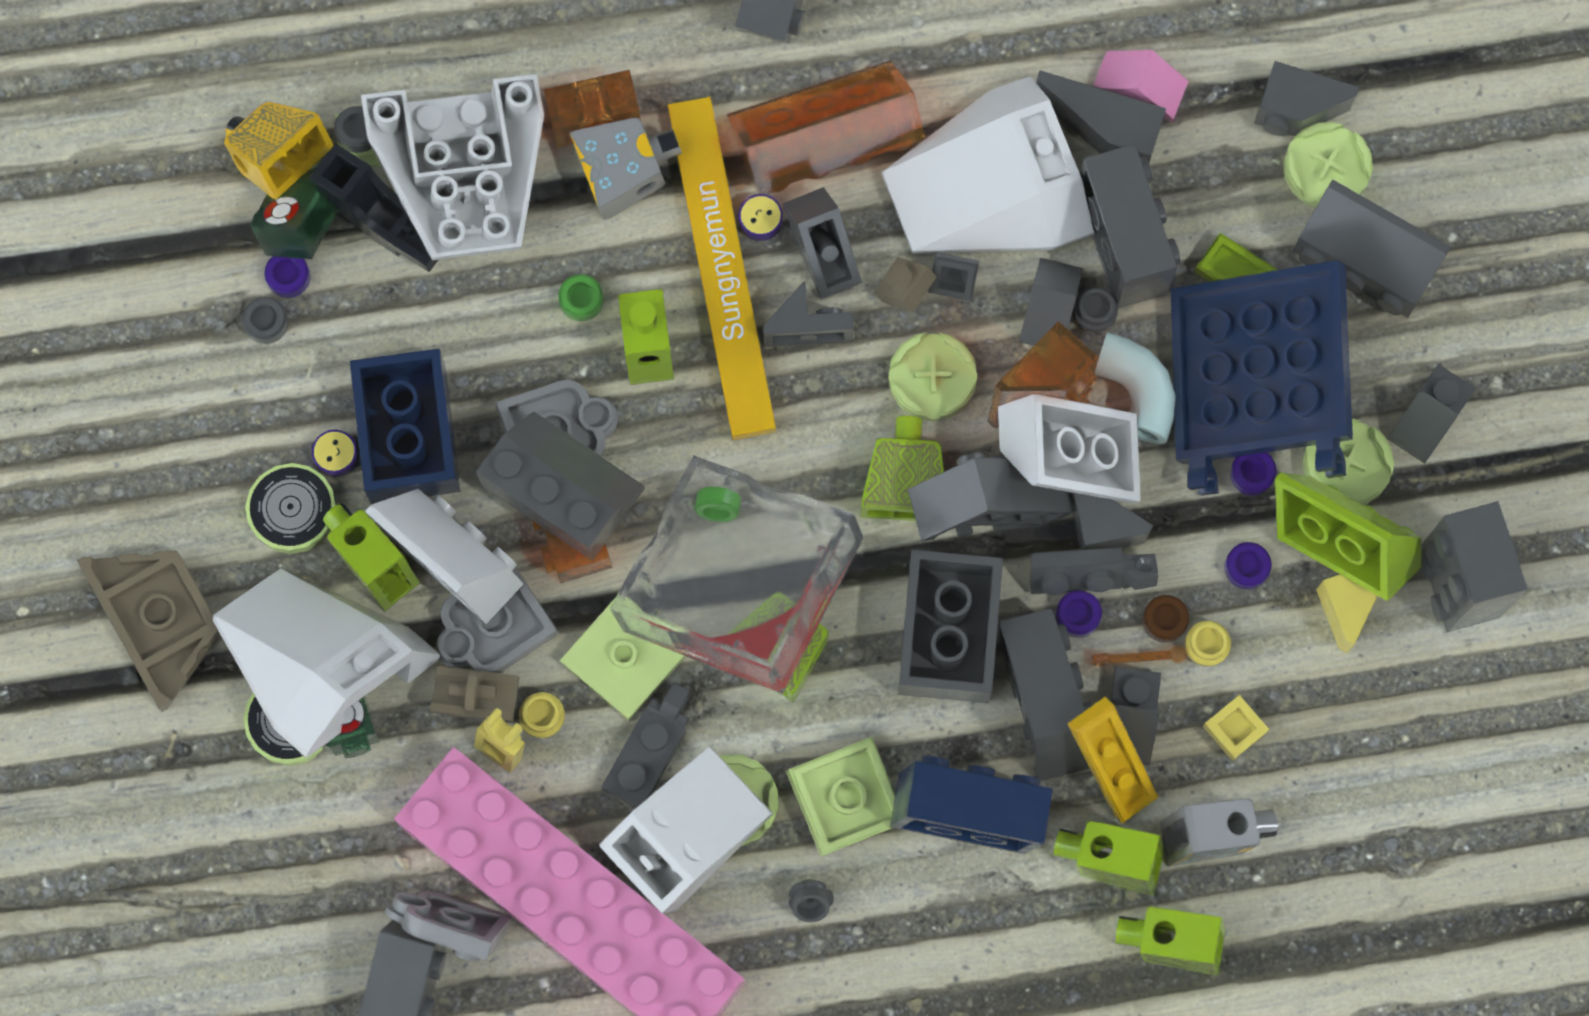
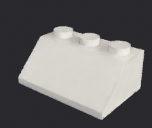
M1031 394L998 406L1000 451L1031 485L1129 503L1141 502L1137 414L1039 394Z
M415 489L372 504L365 511L400 549L485 624L492 619L523 585L521 580L513 573L517 564L499 547H496L493 552L489 551L483 545L487 538L468 520L462 526L452 518L457 512L438 494L431 500L421 490Z

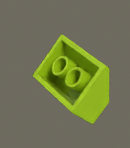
M1281 472L1275 477L1277 539L1386 601H1389L1421 568L1422 538L1416 535L1410 528L1392 522L1378 514L1372 507L1356 502L1342 494L1334 486L1326 485L1311 476Z

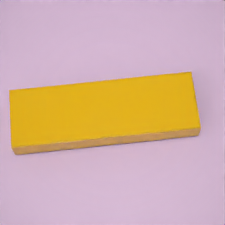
M1106 697L1067 723L1113 815L1121 823H1124L1159 798L1114 705Z

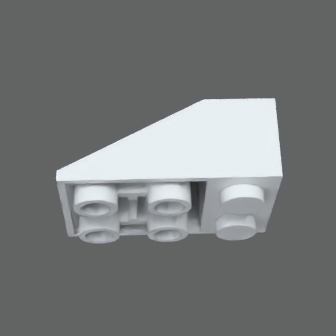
M708 747L633 810L599 846L661 913L677 911L773 813L711 747Z

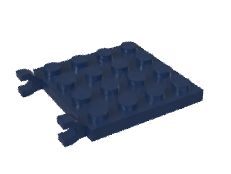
M1333 260L1172 288L1173 384L1176 395L1174 408L1176 461L1182 464H1189L1187 488L1190 490L1198 489V494L1201 496L1219 494L1218 478L1212 465V460L1316 445V471H1325V475L1328 478L1346 476L1345 457L1340 447V442L1353 440L1345 264L1340 260Z

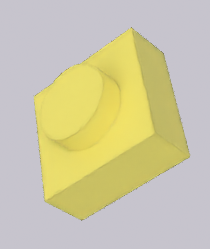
M1240 695L1203 725L1204 729L1232 761L1269 731V728Z

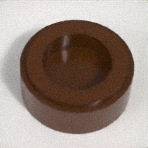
M1170 595L1154 598L1148 603L1143 613L1142 623L1144 630L1152 639L1158 642L1169 643L1179 639L1189 624V612L1186 605L1180 599Z

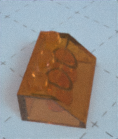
M1058 321L995 385L988 423L993 428H999L998 406L1031 394L1089 404L1090 401L1087 398L1094 390L1091 386L1098 378L1095 370L1099 357Z

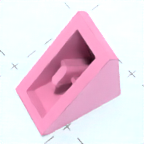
M1153 50L1107 51L1093 86L1164 107L1166 111L1163 119L1173 122L1188 85V80Z

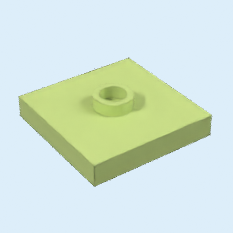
M619 593L561 658L560 663L630 722L689 653L645 636L649 635L675 640Z
M873 737L786 771L820 857L893 829L890 828L895 791Z

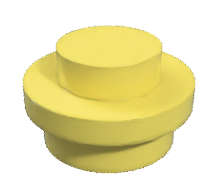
M1202 621L1195 624L1188 631L1185 638V650L1189 658L1196 664L1205 667L1216 666L1223 662L1231 649L1229 633L1222 625L1213 621Z
M534 693L528 696L520 706V724L524 731L532 737L540 739L551 737L564 724L565 711L563 705L557 697L550 693Z

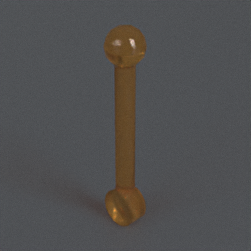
M1177 645L1173 646L1169 651L1113 655L1095 654L1092 655V665L1105 666L1113 663L1171 659L1174 663H1182L1187 657V652L1182 646Z

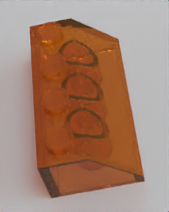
M891 60L727 114L748 176L758 194L780 192L785 190L791 183L806 178H822L833 169L848 164L861 165L871 160L872 156L887 151H903L910 148L914 142L925 139L914 91Z

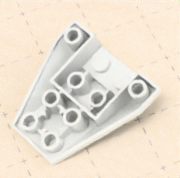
M537 74L493 79L491 92L412 102H407L405 90L361 95L367 140L432 260L521 249L544 119Z
M1031 76L989 90L882 172L883 180L912 254L1054 250L1094 235L1082 178L1050 99Z
M281 568L213 614L215 626L272 727L306 758L341 733L343 715L347 708L392 675L396 674L408 684L440 660V654L409 627Z

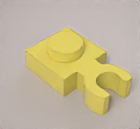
M496 708L478 727L474 747L511 773L522 759L525 742L521 740L520 734L523 729L517 722L513 727L507 724L501 717L502 711Z

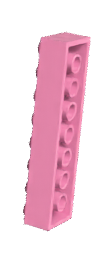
M455 747L449 751L394 818L403 830L635 1016H721L745 985V978Z

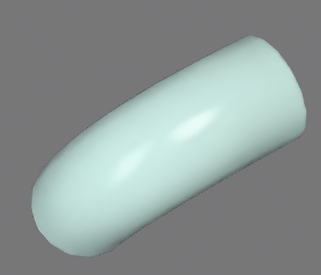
M1107 332L1094 375L1115 381L1123 385L1129 392L1131 398L1129 412L1137 414L1139 440L1155 444L1166 443L1173 424L1176 398L1168 370L1151 350L1128 338Z

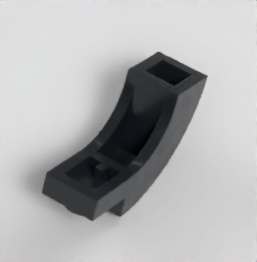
M335 143L309 177L312 184L343 216L396 256L403 255L430 272L438 260L431 259L397 194L376 175L371 165Z

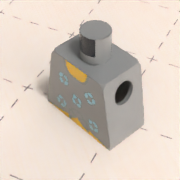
M630 118L570 132L596 204L604 220L612 218L662 188L666 183L658 163L682 154L673 129L648 138L640 118Z
M1251 799L1184 806L1160 821L1168 867L1241 855L1260 845L1261 838L1275 837L1278 832V823L1272 809L1254 811Z

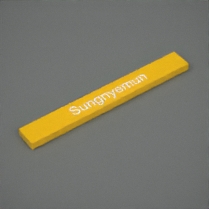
M711 97L668 104L671 127L682 151V154L677 155L732 441L776 433V425Z

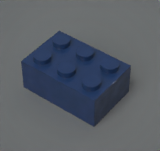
M440 348L350 360L364 492L370 503L375 504L415 489L421 490L427 497L436 496V494L443 495L461 492L446 366Z
M923 756L921 762L915 761L898 775L890 828L1025 854L1045 843L1053 788L1040 786L1041 780L1039 778L1020 774L1013 775L1012 780L994 777V769L976 765L967 766V771L949 768L950 761L932 756Z

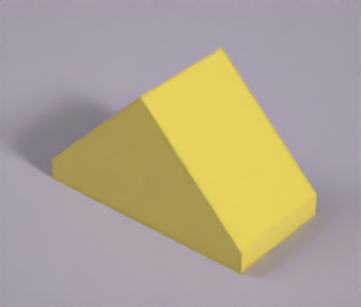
M1337 575L1323 580L1316 591L1338 648L1348 653L1355 645L1377 595L1346 577Z

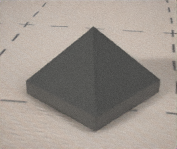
M936 252L932 271L937 278L929 288L928 293L972 301L979 260Z

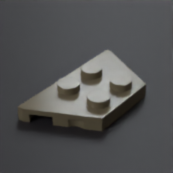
M178 551L154 552L152 555L143 556L138 553L119 554V557L93 559L92 556L78 559L77 562L158 709L161 712L167 710L220 636L213 622V612Z

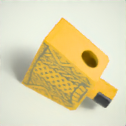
M273 102L261 104L246 119L241 116L233 117L227 123L224 144L238 170L275 200L334 146L317 113Z

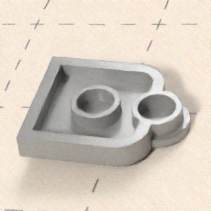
M561 380L496 402V410L505 433L532 412H536L601 457L605 449V439L613 434L618 423L617 410L610 401L597 396L589 397L587 390L580 383L573 380Z
M516 567L513 573L521 580L523 585L487 624L479 619L454 595L451 594L444 601L441 608V619L445 629L437 639L436 651L440 654V660L446 666L466 669L471 666L476 671L501 673L559 634V631Z
M430 891L420 892L418 895L406 892L396 893L393 901L387 904L385 914L392 920L401 923L402 929L408 934L453 949V953L456 956L470 961L487 960L506 935L511 916L442 893Z

